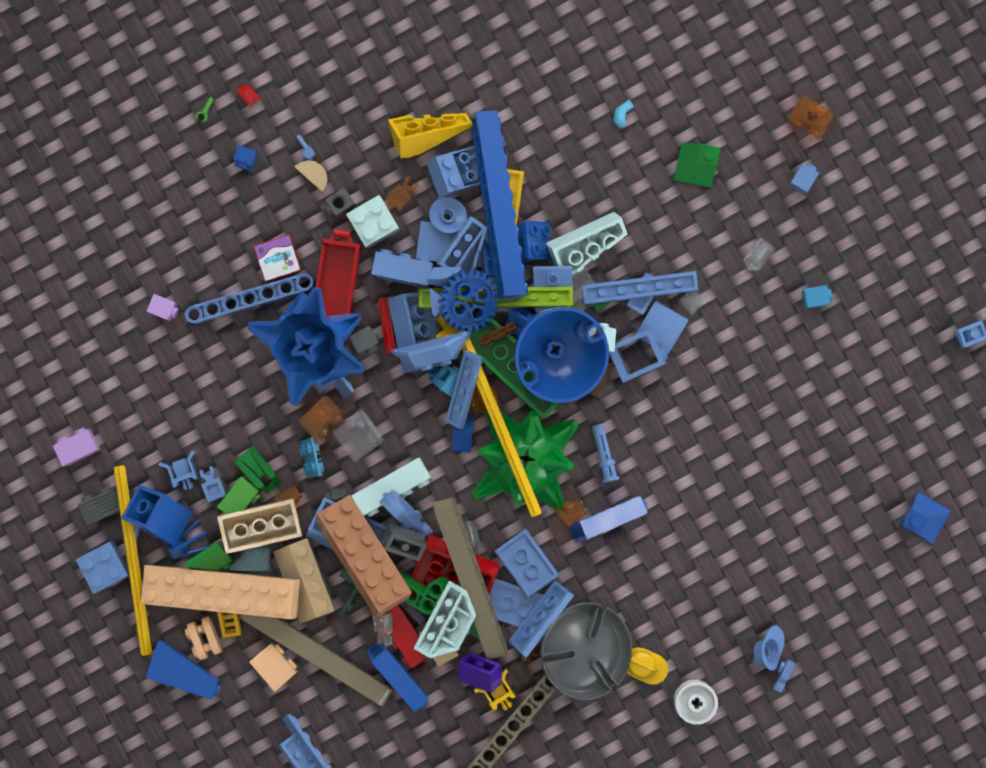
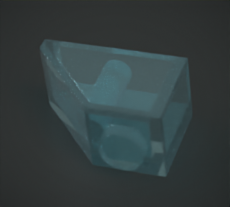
M262 545L249 548L230 566V570L270 571L271 547Z

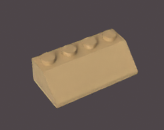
M294 499L217 516L226 554L302 536Z
M309 538L273 551L282 577L300 579L297 617L300 623L336 610Z

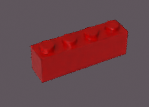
M400 605L378 616L382 622L380 624L381 629L385 634H390L392 637L390 642L396 650L400 649L403 654L401 658L406 666L410 665L413 668L428 658L414 649L420 635Z

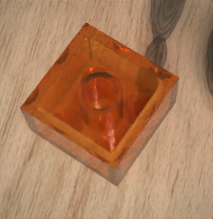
M325 395L298 422L314 439H322L330 432L328 428L332 424L336 426L344 419L342 417L344 412L328 395Z

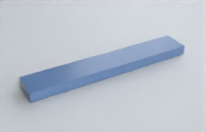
M696 271L582 285L584 305L698 291Z

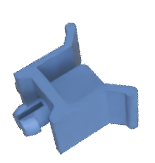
M191 451L187 460L175 461L172 463V466L165 463L158 464L160 467L168 469L173 488L179 487L180 482H182L185 491L192 489L193 483H191L190 478L194 480L199 479L193 462L197 451Z

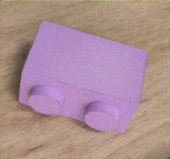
M85 428L76 430L74 432L75 435L70 438L64 436L56 440L57 444L53 445V448L62 467H67L100 451L91 429L85 430Z

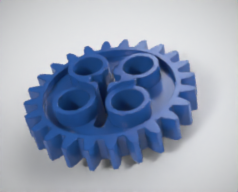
M467 269L466 274L464 271L459 270V276L453 273V280L447 278L448 286L442 285L445 291L439 292L443 299L438 300V303L443 304L438 309L444 312L441 317L447 319L446 323L452 324V328H458L461 332L465 329L471 332L472 328L478 331V325L485 327L484 321L491 323L489 316H496L493 309H499L495 305V302L499 301V298L495 297L499 291L494 289L496 287L495 283H490L492 278L486 277L485 273H479L476 269L473 273L472 270ZM465 285V291L460 293V288ZM482 289L483 293L478 297V291ZM454 296H459L468 300L473 299L477 302H484V305H478L472 302L466 303L463 300L454 299ZM460 304V309L455 312V307ZM478 308L477 314L473 316V310Z

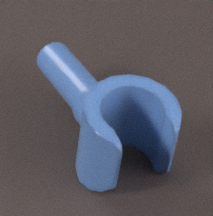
M297 135V140L305 149L302 155L310 161L315 156V152L305 143L300 135Z

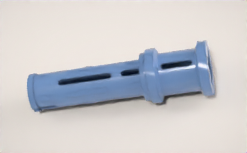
M604 425L592 426L601 461L598 465L602 469L604 477L602 481L607 483L619 480L614 466L615 460L611 458Z

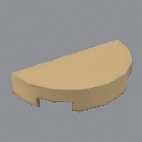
M306 160L294 166L319 190L324 192L327 187L328 178L326 171L319 163Z

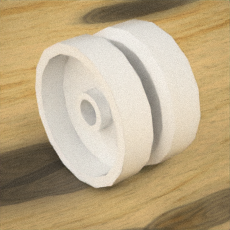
M688 680L682 683L676 689L673 697L674 707L678 715L686 722L694 725L710 721L718 708V698L714 690L700 680ZM695 698H698V704L693 705L692 700L695 701Z

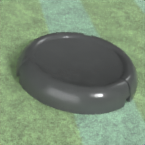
M588 602L571 605L563 609L543 635L540 645L541 665L549 682L564 695L579 700L600 698L612 691L611 687L614 685L618 686L629 669L632 657V642L629 631L620 616L608 607Z

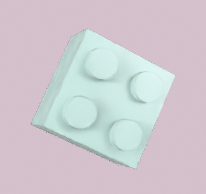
M380 195L346 214L366 249L400 231Z

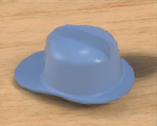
M772 626L768 629L765 638L755 643L753 649L754 664L766 666L770 671L777 668L784 647V634L780 627Z

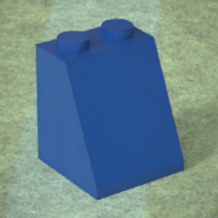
M139 484L121 519L162 542L175 546L193 512L167 495Z

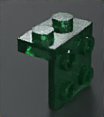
M343 569L340 577L355 585L347 571ZM357 587L354 588L340 611L341 614L349 613L356 603L354 601L355 596L361 595Z

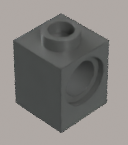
M342 188L325 200L328 204L325 208L331 216L335 214L337 218L356 206L345 188ZM338 199L344 201V206L340 209L334 207V203Z

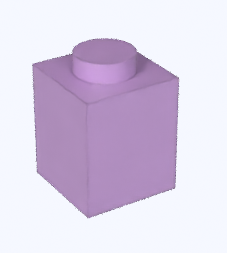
M154 294L147 312L171 322L172 318L175 319L179 308H177V303Z

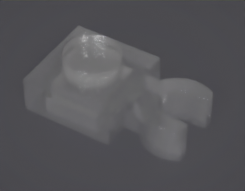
M385 612L376 618L373 614L374 631L378 632V645L383 643L384 646L392 645V637L390 635L393 632L392 614Z

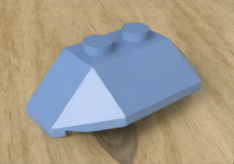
M464 331L394 349L392 354L414 368H421L422 371L433 369V365L439 363L440 366L452 364L451 360L457 359L470 337V332Z

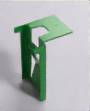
M253 446L239 459L234 461L257 489L260 488L267 495L282 482ZM241 461L245 462L258 475V477ZM259 465L273 480L267 487L259 480V478L261 479L265 475Z

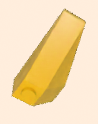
M466 113L443 114L438 118L431 117L430 115H424V118H413V115L388 120L394 146L401 159L419 155L473 126Z

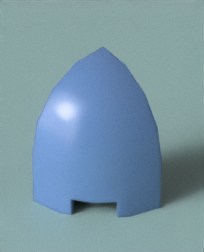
M433 267L427 280L430 285H435L436 287L448 286L446 279L453 280V273L459 276V270H462V267Z

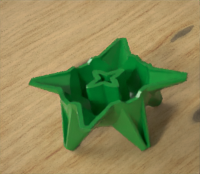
M486 409L493 440L491 444L479 448L478 453L487 461L488 470L472 494L476 499L505 491L511 495L516 506H522L525 502ZM500 411L518 456H528V458L535 460L524 462L520 459L535 497L558 513L562 512L566 507L558 478L561 474L572 470L574 466L563 455V449L579 427V424L573 419L545 427L541 424L535 411H531L520 422L514 421Z

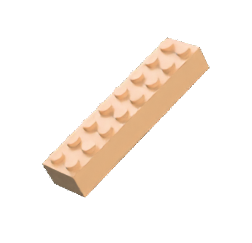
M145 565L141 604L295 619L297 618L300 579Z

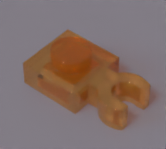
M410 176L404 180L403 187L397 184L386 197V200L399 211L412 199V195L409 192L415 191L419 186L418 183L412 187L408 185V182L411 180Z

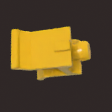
M506 668L502 672V681L508 691H506L501 683L491 693L494 698L492 700L487 691L476 687L474 690L476 693L481 692L486 695L490 702L489 705L493 710L497 709L498 703L502 705L503 710H508L503 701L505 700L508 707L511 708L512 702L507 697L515 698L514 692L505 680L508 673Z

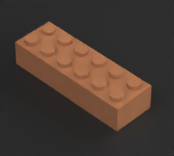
M351 495L317 513L315 522L375 618L409 599L412 593Z

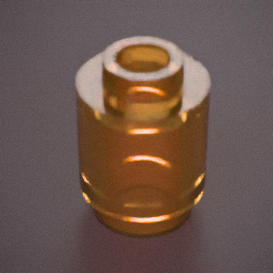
M295 485L288 486L274 496L275 501L273 503L294 499L296 505L303 496Z

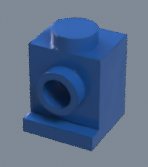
M238 145L233 157L235 161L234 166L252 173L258 153Z

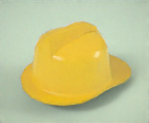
M637 647L632 649V657L627 673L640 681L654 685L664 681L668 674V665L660 655Z

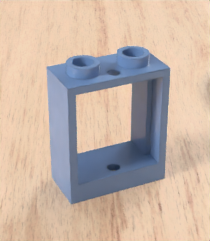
M651 328L616 343L615 351L609 352L623 383L667 363L665 360L668 359L664 348L660 349L658 341H660L659 336ZM647 335L658 362L630 374L619 347Z

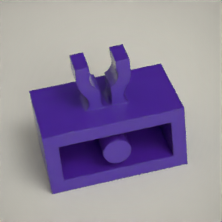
M468 652L458 662L459 681L490 693L502 683V669L497 658L491 661L487 659L486 655L481 657Z

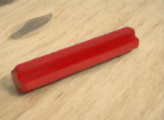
M388 297L378 299L386 353L392 354V350L397 349Z

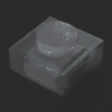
M691 291L679 302L693 315L706 301L697 291Z

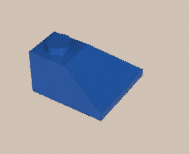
M917 492L901 519L899 526L933 544L951 510Z

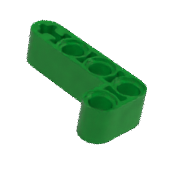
M397 569L412 592L409 599L405 600V602L424 614H432L449 580L445 577H438L426 587ZM436 584L440 586L441 591L437 589Z

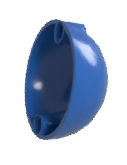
M556 307L536 314L522 328L515 344L514 361L517 378L530 392L543 400L563 403L580 399L598 385L606 372L609 361V345L604 330L589 314L574 308ZM595 327L596 333L593 336H589L590 329ZM552 345H555V347H554L555 351L552 352V351H551V350H552V347H551V346H552ZM527 371H531V377L524 379V374Z

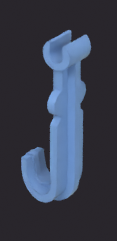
M394 489L389 493L385 492L383 494V498L379 502L401 522L403 528H412L415 532L423 534L425 539L434 532L426 522L423 523L420 520L422 518L420 511H414L413 507Z

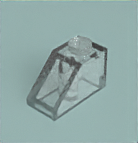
M759 238L744 257L743 261L746 262L744 265L752 271H759L776 248L762 238Z

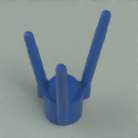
M196 520L181 534L175 546L168 545V550L174 559L178 557L183 559L208 548L206 546L185 552L188 550L187 546L205 536L206 532H202L186 542L181 540L200 523V520Z

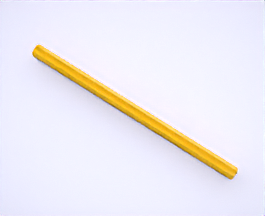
M469 338L462 351L464 353V351L469 350L476 354ZM481 367L476 385L529 513L532 517L541 514V509Z
M123 465L114 467L121 518L130 502L126 469ZM121 519L140 653L142 656L152 654L146 607L145 604H141L143 586L133 525Z

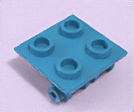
M313 437L300 441L299 452L304 458L303 470L305 475L308 476V479L323 476V462L318 463L322 458L317 459V455L321 453H316V451H320L318 441Z

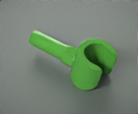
M209 97L203 110L196 113V120H198L202 113L205 116L202 122L204 123L208 120L207 113L214 100L212 97Z

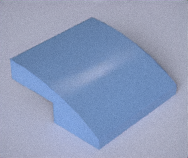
M656 300L636 334L650 328L652 331H656L660 339L658 341L660 349L664 348L668 355L686 326L688 319ZM647 335L640 338L650 344Z

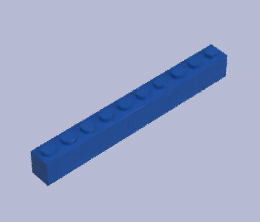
M476 111L470 117V120L473 123L471 127L496 288L499 291L497 295L499 301L521 300L527 295L528 286L524 281L525 267L521 262L522 249L518 243L519 230L515 224L516 211L512 205L513 192L509 187L510 174L506 168L507 155L503 149L504 137L501 135L500 130L501 118L498 117V111Z

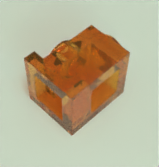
M580 498L572 501L568 500L562 505V509L556 508L553 510L566 527H570L587 514L584 510L586 506Z

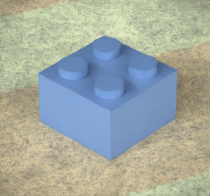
M110 541L76 559L93 594L129 577L128 567L114 541Z

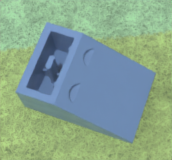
M474 146L436 156L426 163L439 198L452 196L480 186Z

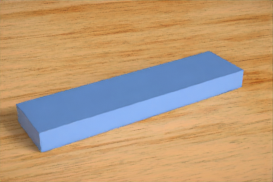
M469 350L464 351L445 422L458 429H463L465 426L483 361L482 357Z

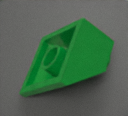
M681 143L674 181L711 188L721 148L705 144Z
M218 541L184 564L186 567L210 571L221 569L223 572L232 566L230 562L234 559L230 553L226 554L224 543Z

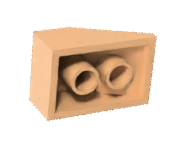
M271 643L250 661V664L274 692L298 672L296 670L298 667L291 658L287 659L283 653L285 651L278 643L276 645Z

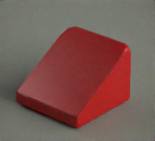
M249 85L236 90L238 96L249 107H252L260 100L259 95Z

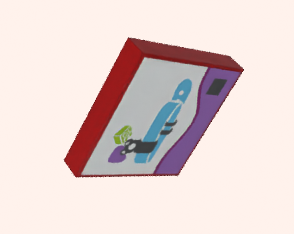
M290 234L253 246L265 283L302 271Z

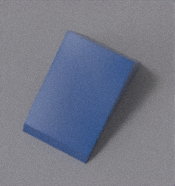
M474 414L467 415L463 429L453 426L452 451L471 452Z

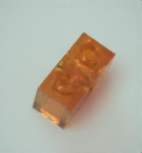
M802 94L789 118L792 119L791 122L799 127L803 125L808 128V132L812 135L822 136L836 113ZM812 113L814 119L810 121L808 115Z

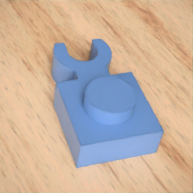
M213 466L209 467L211 473L208 476L204 474L203 470H200V476L206 480V483L201 485L208 502L226 496L221 478H214L215 469Z
M785 659L784 662L781 661L777 669L779 677L774 684V690L782 693L795 665L794 662Z

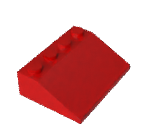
M429 535L426 541L427 547L417 562L412 578L427 587L436 578L445 577L461 587L445 541ZM475 554L489 593L500 564ZM436 584L437 589L441 591L440 586Z

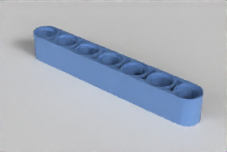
M300 274L190 306L185 312V317L192 324H200L297 296L302 292H310L315 285L314 280L308 274ZM304 278L310 280V285L307 288H302L300 285L301 280ZM287 283L291 284V291L289 293H283V285ZM267 289H272L273 296L269 299H266L264 297V291ZM249 294L255 296L252 304H247L245 301L246 296ZM234 299L236 307L228 309V301ZM211 305H217L218 311L214 315L209 313ZM194 310L199 311V318L196 320H192L190 317L191 312Z

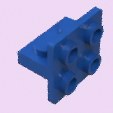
M523 221V224H517L519 230L518 241L522 249L521 261L526 263L537 260H552L546 243L551 241L549 222Z

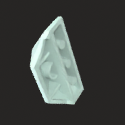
M451 581L448 582L414 647L415 650L429 658L459 650L476 618V613L467 590Z

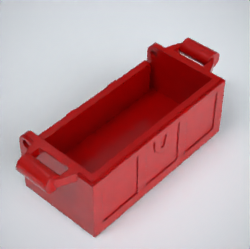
M335 229L330 240L322 239L323 245L316 287L320 288L322 292L325 314L327 316L352 314L362 250L360 244L352 243L350 231ZM334 237L347 238L349 242L335 241Z

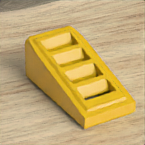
M217 612L223 638L242 635L238 614ZM225 619H234V621L225 622ZM235 626L236 629L226 630V627Z

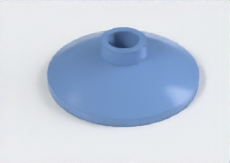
M443 197L437 199L432 204L429 218L432 225L438 231L453 234L458 232L467 220V213L460 201L452 197ZM443 216H449L450 220L444 219Z

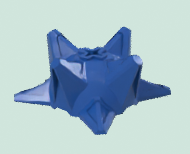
M313 287L308 296L303 292L298 294L277 321L248 323V330L271 348L272 355L280 365L281 371L286 375L289 402L292 405L298 406L313 384L348 376L349 373H363L364 365L344 348V342L361 320L359 313L327 316L320 288Z

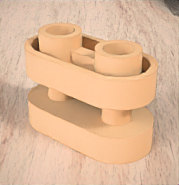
M210 616L201 619L202 625L197 626L194 621L187 624V629H185L188 640L191 639L194 646L192 647L193 655L200 660L208 658L207 652L210 650L213 651L214 655L223 652ZM203 632L206 633L207 639L209 641V643L204 644L203 638L201 636V633Z

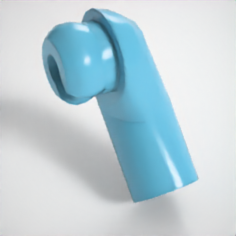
M627 100L615 109L613 120L619 128L627 124L625 120L626 113L634 108L630 100Z

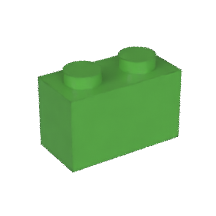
M241 476L217 507L225 514L245 510L251 503L254 505L258 501L261 490Z

